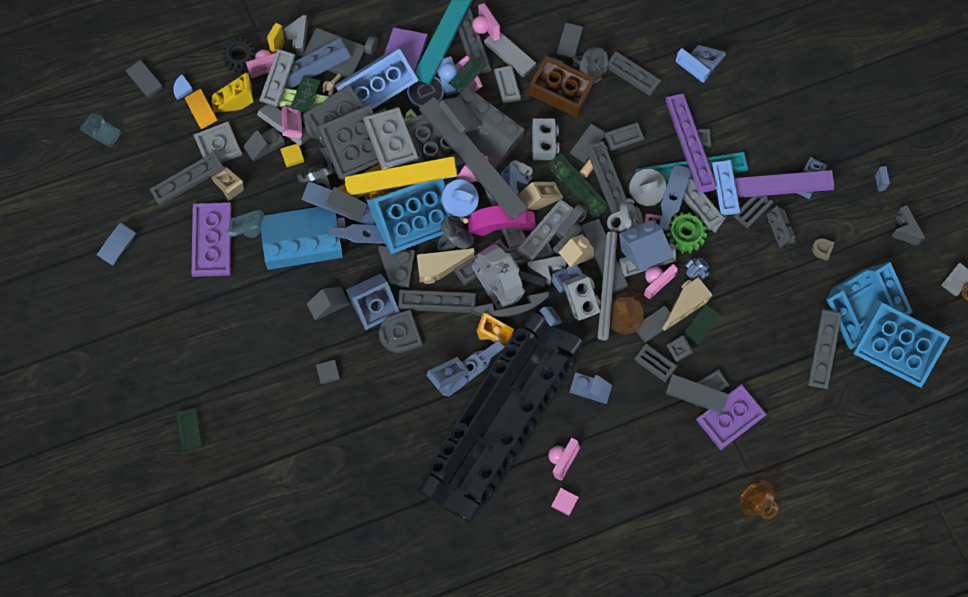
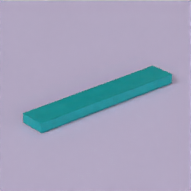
M451 0L414 73L419 81L431 84L473 0Z
M744 152L707 158L713 176L712 162L731 160L733 173L748 170ZM687 161L639 168L635 170V173L643 169L656 170L663 176L666 184H668L674 166L680 165L688 169L689 166Z

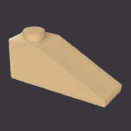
M474 248L417 255L420 282L430 284L448 275L455 268L474 257Z
M699 278L694 281L688 280L682 285L683 289L663 325L664 331L705 305L712 297L711 292Z

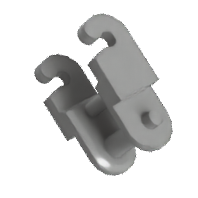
M516 160L512 161L511 164L515 165L525 179L528 177L527 182H530L532 179V168Z

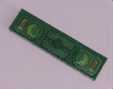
M559 154L547 164L548 169L578 202L587 209L588 213L595 220L609 209V205L562 154Z

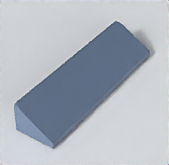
M339 38L294 61L285 88L291 89L300 84L303 76L312 78L349 59L350 54L342 39Z
M308 181L302 197L303 201L350 218L325 205L332 190ZM367 206L359 222L366 225H374L369 206Z

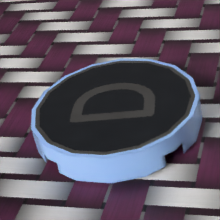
M435 76L430 85L417 81L408 87V98L415 107H421L434 97L440 103L444 96L443 84Z

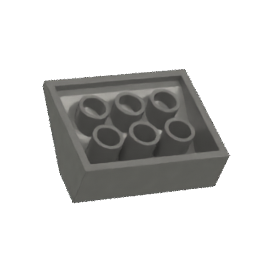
M466 87L458 97L462 99L482 126L478 130L465 132V134L484 156H488L489 163L497 170L524 139L525 129Z
M423 114L405 121L419 158L416 161L395 166V168L448 157H455L456 166L463 163Z

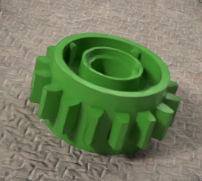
M681 212L680 216L674 215L673 221L670 220L668 230L665 231L667 232L666 239H669V244L673 243L676 250H680L681 253H684V251L691 253L693 249L697 251L700 247L699 245L703 246L705 242L703 239L707 237V234L704 233L707 227L702 225L704 221L699 220L697 215L693 216L690 212L688 214ZM686 230L690 235H684L682 231Z

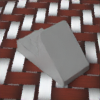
M302 15L283 29L284 38L293 39V49H296L297 56H303L305 52L308 27L306 15Z
M562 256L531 261L527 263V272L545 278L546 284L550 286L551 277L549 272L555 273L565 269L566 261Z

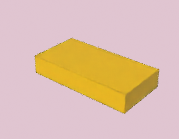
M277 23L274 24L267 36L271 54L276 53L277 49L282 50L285 44L282 25Z

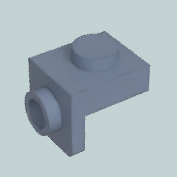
M577 265L555 272L550 277L559 293L565 291L562 282L583 273Z

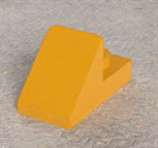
M486 313L482 314L477 329L480 340L490 339L493 342L499 340L504 347L514 331L513 328Z

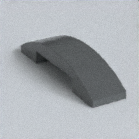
M545 292L530 295L526 298L527 304L496 311H494L493 304L477 306L471 309V313L482 317L483 313L493 318L513 317L536 307L549 294Z

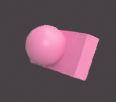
M486 4L478 5L479 16L474 19L472 24L474 31L479 34H484L488 31L494 41L500 39V25Z
M260 50L256 53L255 60L246 62L250 77L254 78L269 73L276 53L271 54L267 50Z
M673 264L664 273L657 266L648 268L645 278L651 285L646 288L644 295L651 299L676 276L678 268Z
M571 438L566 448L557 445L552 447L548 454L549 460L556 464L552 471L554 477L560 481L564 478L580 449L578 441Z

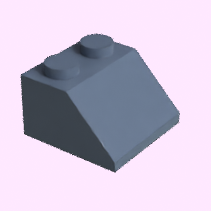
M654 220L619 233L621 251L639 271L673 257L663 230Z
M381 273L346 290L365 330L384 322L391 315L400 313L390 287Z

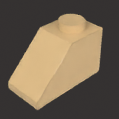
M532 182L518 194L527 210H538L563 198L555 182Z
M579 235L571 238L559 251V254L572 267L594 257V248L587 238Z

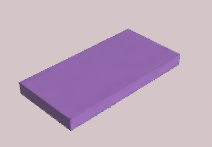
M231 203L193 204L192 277L231 276Z

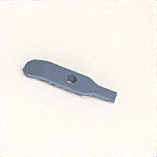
M680 165L673 167L660 205L662 217L659 227L664 231L668 230L671 217L679 211L691 174L688 168ZM670 196H675V197H676V200H675V201L670 200L669 197H670Z
M353 224L347 228L329 227V237L349 239L353 243L386 244L377 225ZM363 233L368 234L369 237L363 236Z
M498 340L486 350L473 353L462 363L466 368L469 364H473L474 369L469 371L450 390L446 391L444 387L438 390L443 396H451L488 367L491 358L503 350L504 346Z

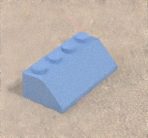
M396 47L339 82L335 87L339 92L350 84L363 106L370 105L371 109L419 80L401 50Z

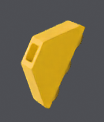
M243 74L212 95L213 112L242 110L253 103L249 74Z

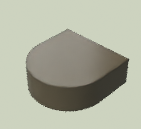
M824 238L816 240L812 246L813 254L818 258L828 261L834 242Z

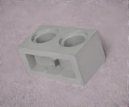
M533 119V160H555V155L559 154V142H556V137L559 136V126H555V119ZM547 129L550 132L544 133L541 130ZM548 146L550 149L544 150L542 147Z
M581 274L562 282L573 316L580 321L600 313L599 306L601 304L598 296L594 294L593 289L595 285L591 277L589 278L585 274ZM583 283V289L577 292V286ZM589 301V307L583 309V304Z

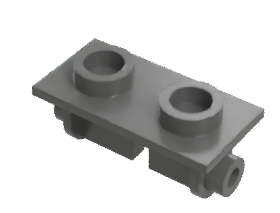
M776 206L766 215L781 248L786 243H795L796 236L791 226L786 227L790 223L786 211Z

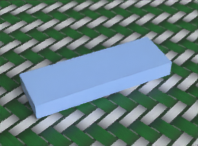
M731 160L712 162L721 215L740 213Z

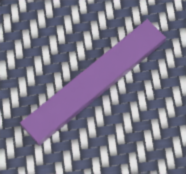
M684 93L666 97L665 101L698 194L716 190L717 186Z
M832 170L734 178L738 198L834 190Z

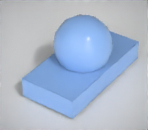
M452 57L443 59L437 74L443 84L445 95L463 91V86Z

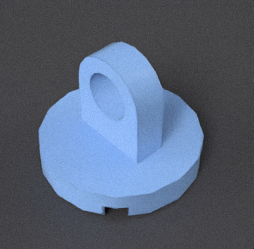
M459 179L448 183L441 193V203L445 211L454 217L468 216L474 212L478 205V192L474 185L466 180Z

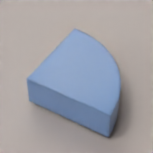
M183 75L175 81L173 90L177 100L193 91Z

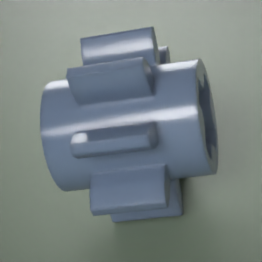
M693 258L685 265L689 268L686 274L692 280L697 278L704 280L710 274L707 271L709 265L702 258L697 260Z

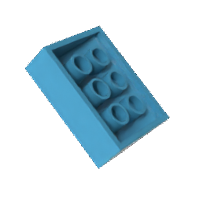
M443 179L404 186L367 200L373 220L391 254L444 234L441 222L451 215L445 211L441 203V193L445 187Z
M322 207L260 216L264 257L268 270L343 258L340 238L329 237V227L338 228L336 213Z
M876 299L866 317L853 354L922 388L950 337L928 324Z

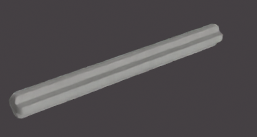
M609 231L606 236L598 327L599 340H607L609 338L617 233Z

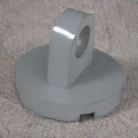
M652 169L638 171L633 175L629 183V194L632 199L643 206H652L659 203L663 199L666 190L665 179L658 171Z
M629 198L621 201L620 211L609 216L607 226L611 231L622 232L644 223L640 209L634 207L633 204L635 202ZM617 217L621 220L618 228L614 226V220Z

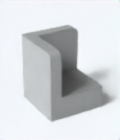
M959 263L941 286L957 296L968 283V269Z

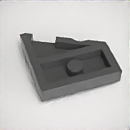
M378 246L390 286L409 289L415 251L404 249L391 254L388 247Z

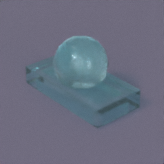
M257 210L232 218L227 234L231 237L244 234L249 238H255L261 231L264 213L261 210Z

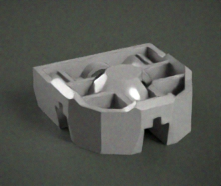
M493 245L478 254L472 269L497 310L515 306L523 296L525 289L522 288V282L518 274L519 267L512 255L505 253L498 245Z

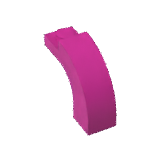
M499 205L480 209L467 216L469 233L485 236L495 230L515 228L530 232L536 228L534 212L528 210L513 221Z

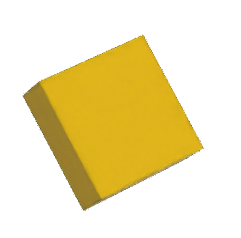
M298 144L281 149L286 167L304 162Z

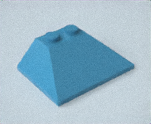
M891 262L863 269L833 287L826 298L831 311L842 313L839 328L849 349L856 346L866 317L876 299L906 314L912 313V309Z

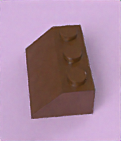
M545 56L529 84L528 95L577 118L586 103L595 78Z

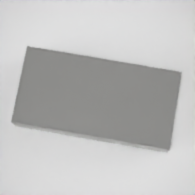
M512 65L494 69L502 103L521 100Z

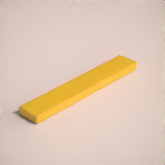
M448 157L345 177L347 194L355 196L457 177L458 175L455 157Z

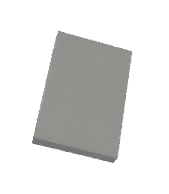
M399 107L363 118L382 170L418 160L419 157Z

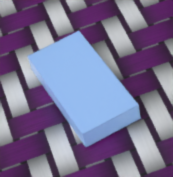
M684 49L678 52L676 62L704 83L708 78L710 69Z

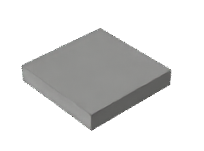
M228 121L194 134L203 158L216 152L221 163L242 155Z

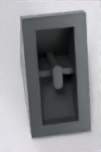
M336 287L322 289L307 303V306L316 321L350 303L342 288Z

